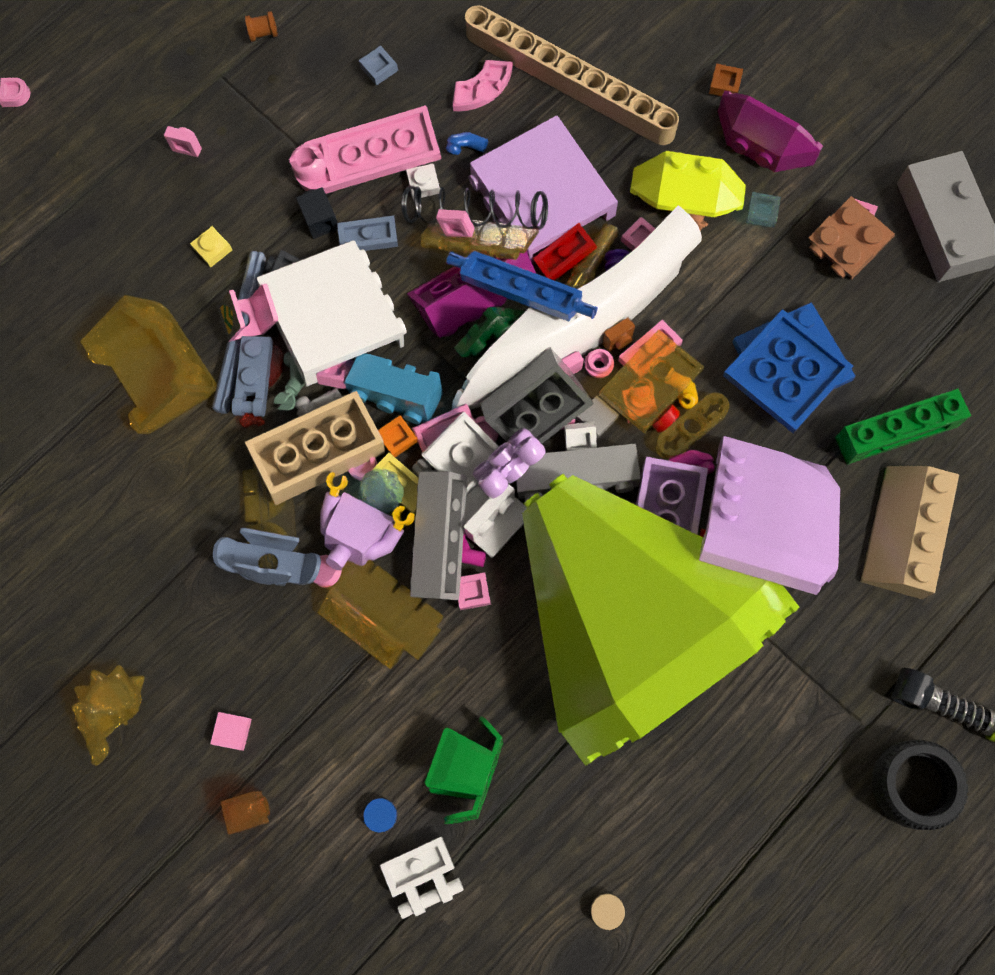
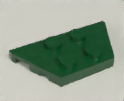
M489 307L483 313L487 319L480 325L476 323L470 328L465 337L455 346L456 351L461 357L476 358L483 356L525 313V310Z

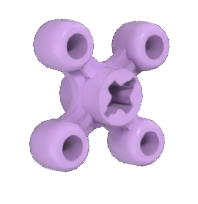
M525 428L519 429L510 437L509 442L499 446L489 456L488 460L483 461L475 468L473 476L478 481L479 487L488 497L497 498L507 489L508 483H513L520 478L529 466L537 463L545 455V448L529 430Z

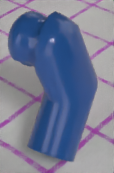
M470 132L452 134L447 139L446 150L449 153L458 155L461 152V146H467L484 153L488 145V139Z

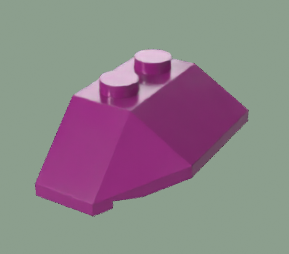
M725 91L722 94L718 114L726 144L736 153L744 154L756 161L759 166L768 168L773 172L813 166L823 145L815 141L812 135L799 123L749 95L732 94L730 91Z

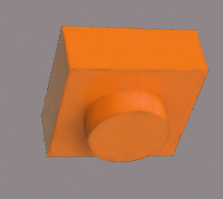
M401 415L378 430L384 441V446L394 457H397L418 442L417 437Z

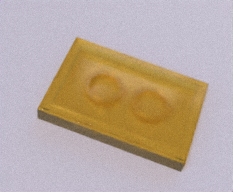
M658 329L599 391V396L640 431L645 433L703 371L704 366Z

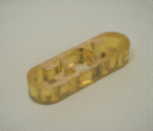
M711 393L703 398L659 435L656 442L657 453L662 458L669 460V458L685 452L725 418L729 410L727 398L720 393ZM710 403L712 405L718 403L721 406L719 413L713 411L706 419L704 414L708 411ZM694 419L699 422L701 430L697 433H689L684 427V422ZM679 433L682 438L677 441L675 445L676 450L673 448L666 450L664 448L665 439L670 442Z

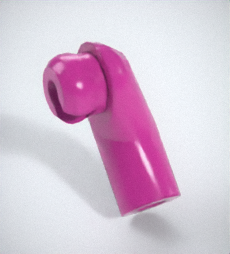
M690 450L669 458V461L708 468L707 474L715 470V466L712 463L714 461L713 457L700 451Z
M464 533L462 563L483 567L486 552L471 549Z

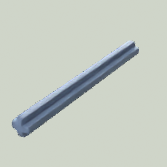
M252 251L249 254L238 300L250 298L259 288L257 277L263 274L266 261L264 253ZM241 312L246 327L249 324V318L244 312ZM241 339L227 343L212 404V409L215 412L227 414L230 410L236 386Z

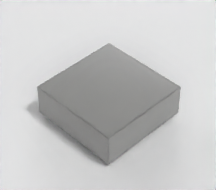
M596 396L592 400L594 404L577 416L576 420L580 423L594 422L596 437L599 438L617 420L619 414Z

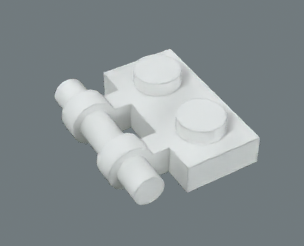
M442 836L380 865L392 897L403 892L407 895L409 901L398 906L402 919L412 914L419 916L426 912L425 908L440 901L446 903L453 899V895L464 890L459 878L448 883L444 878L443 874L455 867ZM433 879L436 888L419 895L416 886Z

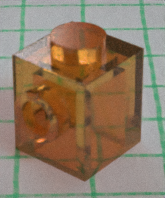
M253 791L221 801L228 835L269 824V804L266 797L262 795V791Z

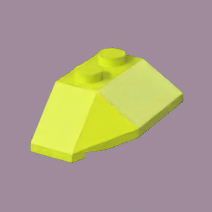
M665 151L634 168L630 193L638 195L643 201L656 209L673 211L679 205L688 214L717 217L734 210L743 209L746 185L723 159Z

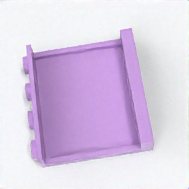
M558 116L549 119L470 162L471 175L469 176V181L474 190H480L484 196L483 201L488 211H490L489 193L491 189L494 190L495 203L493 212L498 217L497 221L501 225H507L514 216L516 210L515 194L517 190L520 191V217L522 222L528 227L533 226L530 209L534 194L537 191H543L548 199V217L542 230L534 228L528 230L524 228L517 215L507 228L500 227L505 235L509 234L512 240H518L513 241L515 244L526 249L531 263L533 262L534 253L555 242L576 224L580 223L581 226H584L600 216H603L606 221L616 216L618 201ZM541 195L538 198L536 207L537 220L543 206Z

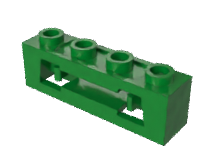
M955 389L845 426L835 439L848 465L957 428L970 418L971 414L959 389Z

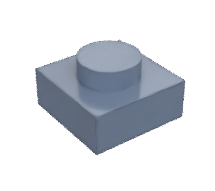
M379 46L359 60L361 69L375 85H378L398 71L396 62L382 46Z

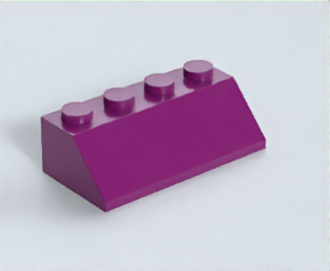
M503 237V239H500V240H498V241H510V240H504V239H506V238ZM512 241L495 242L479 251V253L536 273L526 249ZM455 266L407 293L429 329L439 338L454 334L458 327L466 322H473L479 319L482 313L489 307L503 305L507 298L462 281L460 275L461 268Z

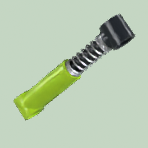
M901 668L891 696L893 701L914 710L922 711L924 708L933 712L938 710L942 716L945 714L949 715L950 720L956 718L958 723L965 722L967 727L972 725L976 731L980 729L981 733L985 734L986 739L995 742V711L991 709L985 710L982 705L976 707L974 702L968 703L966 698L959 699L958 695H950L947 690L943 692L942 688L934 685L933 678L923 672L911 668Z

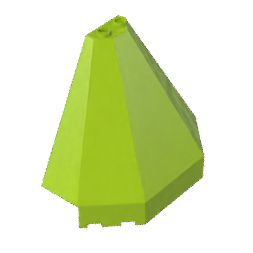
M563 473L549 484L551 488L549 492L542 497L539 493H536L523 503L526 510L522 512L558 731L562 733L586 766L600 755L604 757L620 749L629 739L631 742L641 739L756 654L764 646L761 642L767 637L773 636L786 622L784 619L796 612L799 606L781 584L699 561L703 537L574 475L567 478Z

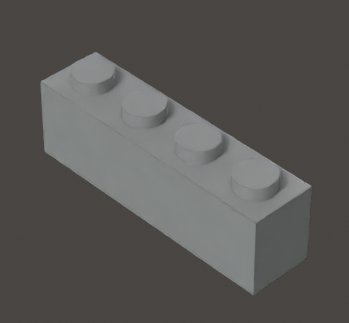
M636 444L545 453L537 463L529 466L527 471L516 480L518 500L525 499L526 502L536 493H539L542 497L551 490L549 484L563 473L567 478L574 475L603 490L615 489L617 493L633 491L634 487H638L641 480Z
M419 472L410 597L459 600L467 490L466 475L453 472Z

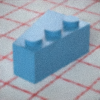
M367 353L356 357L344 382L349 393L357 391L363 403L368 400L377 404L376 406L384 412L393 413L395 411L403 414L406 420L414 424L425 423L432 419L443 395L439 373L430 371L428 376L415 373L416 368L414 366L406 364L405 368L401 369L391 365L392 361Z

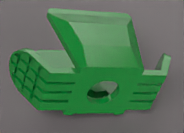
M483 716L478 720L495 741L492 751L450 728L443 730L425 785L433 794L475 800L472 810L444 817V824L460 823L479 818L503 746L502 736Z

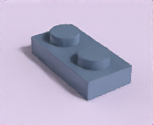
M394 216L337 223L340 245L354 240L359 250L364 249L365 251L398 247Z

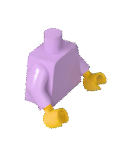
M331 472L326 479V483L331 489L330 492L325 494L320 512V532L325 537V547L331 550V553L325 560L326 563L333 569L340 571L348 560L363 566L368 560H375L391 553L404 532L403 526H408L414 522V513L410 512L407 519L402 521L401 513L405 509L404 506L396 507L393 511V517L345 492L340 496L339 490H343L347 486L348 480L346 476H343L341 484L336 487L333 484L335 472Z

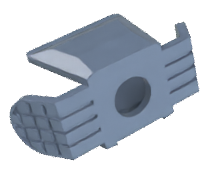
M241 528L240 533L250 544L222 537L214 545L213 559L217 567L227 572L240 574L244 579L260 584H275L278 586H285L286 583L298 585L311 584L318 576L321 566V559L318 554L292 552L299 543V538ZM272 554L278 559V567L276 570L259 568V559L263 555Z

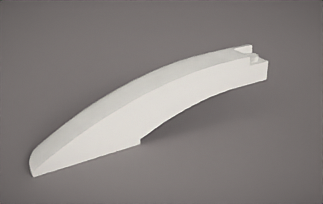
M678 205L623 260L578 289L582 291L583 302L598 307L594 319L576 313L568 322L529 307L470 370L463 387L455 395L452 410L464 404H467L469 409L480 407L483 400L550 347L562 359L575 351H579L583 357L602 344L605 331L627 317L632 320L678 275L682 261L701 242V232L693 218Z

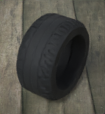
M926 740L904 741L886 749L876 761L872 772V790L881 810L895 823L910 829L937 830L955 821L959 814L962 813L968 798L966 773H964L961 763L957 761L958 759L943 746ZM911 756H920L928 760L936 768L941 778V798L934 809L926 814H917L908 809L899 798L896 790L897 771L900 765Z

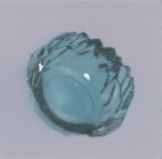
M388 469L371 470L360 481L359 500L388 514L390 511H394L398 504L402 502L404 488L395 472Z

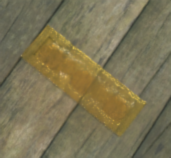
M334 587L327 593L318 614L391 670L399 661L408 642L338 588Z

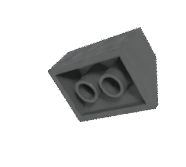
M550 347L483 400L481 407L485 421L506 442H509L510 437L519 429L525 428L542 444L594 403L570 368Z

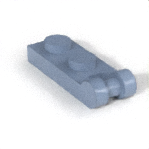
M241 337L235 397L232 400V413L234 416H243L245 413H253L254 416L260 417L265 416L273 349L271 337ZM247 396H255L254 401H246Z

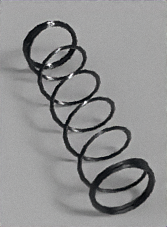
M414 185L407 186L401 201V210L406 222L414 223L420 217L424 223H434L437 220L436 218L433 221H427L420 214L422 206L420 187H415ZM443 187L440 188L438 197L440 210H443L446 194ZM466 188L464 191V208L470 218L468 213L470 191ZM410 189L414 190V204L416 208L412 220L408 217L406 207ZM491 189L489 193L490 211L486 220L480 224L474 223L471 220L474 226L480 227L492 215L499 227L507 228L517 215L524 228L528 230L533 228L542 230L548 217V199L543 191H537L534 194L530 209L533 226L528 227L522 222L520 217V191L517 190L515 194L516 210L514 216L507 225H501L494 216L495 192ZM443 191V201L441 203V192ZM541 195L543 206L537 220L536 207L538 198Z

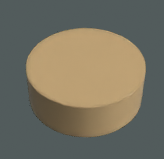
M604 893L593 900L591 916L597 926L605 930H612L622 923L625 909L618 897L610 893Z

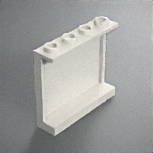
M354 240L257 277L259 287L261 284L268 285L278 316L276 325L306 386L318 382L316 373L391 342L397 341L400 348L404 347V334L407 333L405 325L400 317H395L392 312L394 311V306L388 294L383 295L380 289L382 284L378 274L371 272L368 267L370 262L365 250H359Z

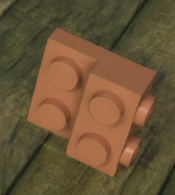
M851 196L809 237V242L812 244L809 249L820 259L824 256L833 263L830 266L831 269L841 278L847 275L852 280L895 236V233Z

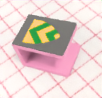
M261 284L250 298L237 300L234 290H229L217 304L228 342L240 340L242 336L263 335L278 321L267 284ZM241 312H244L249 318V324L246 327Z

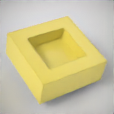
M213 226L190 243L192 248L210 267L232 251L230 244Z

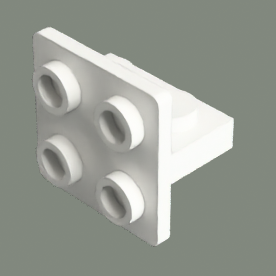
M477 484L466 496L464 533L490 557H494L524 524L522 512L526 510V507L515 498V489L508 484L507 489L500 496L493 499L488 497L479 487V484Z

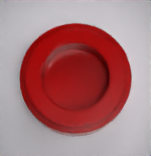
M673 404L669 405L654 419L651 426L658 433H662L679 417L680 411Z

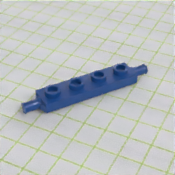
M473 251L468 257L450 252V255L447 257V264L461 268L460 275L462 281L569 322L576 313L594 319L597 314L598 307L583 302L582 291L477 251Z

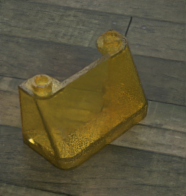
M124 295L80 341L92 362L113 368L137 406L129 412L128 417L131 427L138 434H151L208 399L216 391L217 384L170 311L159 302Z

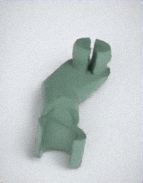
M287 352L284 355L285 366L290 368V379L285 385V391L280 392L274 399V404H281L278 408L280 410L293 409L296 402L295 397L305 385L290 352Z

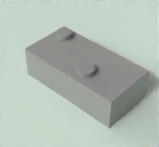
M963 151L908 165L898 180L897 185L937 281L941 282L993 268L995 265V224Z

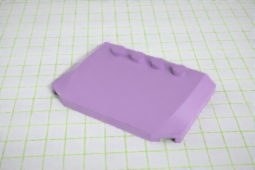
M723 436L718 447L717 470L699 561L817 595L822 586L834 578L838 570L840 487L826 466Z

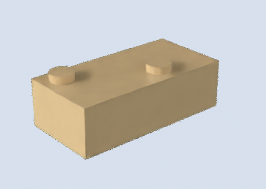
M357 391L245 442L275 506L326 482L327 476L331 472H335V477L351 468H356L370 461L369 459L372 457L377 458L385 454L384 441Z

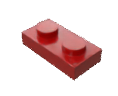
M578 223L535 256L533 260L547 278L555 281L598 247L581 224Z

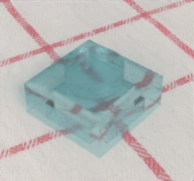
M752 192L746 223L774 228L777 223L781 197Z

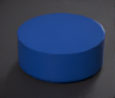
M379 798L372 800L364 810V822L374 832H385L396 823L397 809L387 799Z

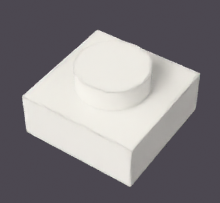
M434 164L406 169L409 185L420 187L421 198L439 194L440 187ZM411 189L412 197L414 200V190Z
M594 422L567 424L564 426L566 451L597 448L596 426Z

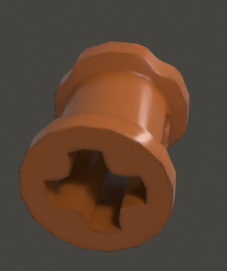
M269 11L267 15L253 18L249 15L245 16L251 42L256 41L258 37L268 35L278 37L272 11Z

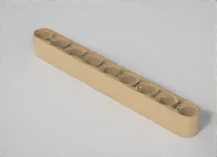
M472 6L466 11V36L470 42L505 61L513 62V65L656 144L667 145L674 140L679 122V116L674 109L483 6Z

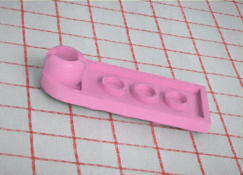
M425 105L307 141L293 151L289 160L299 185L305 191L323 187L327 194L442 158L427 106Z

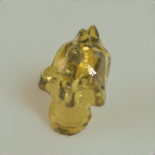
M120 665L108 676L97 670H92L90 685L76 686L74 688L79 699L72 706V711L75 713L78 723L77 729L85 739L89 755L91 756V763L96 766L101 764L109 753L110 748L106 737L121 724L124 726L128 725V720L133 718L140 709V692L145 677H129Z

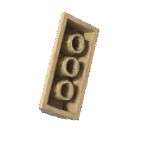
M930 466L886 467L860 582L919 599H924L935 593L959 474Z

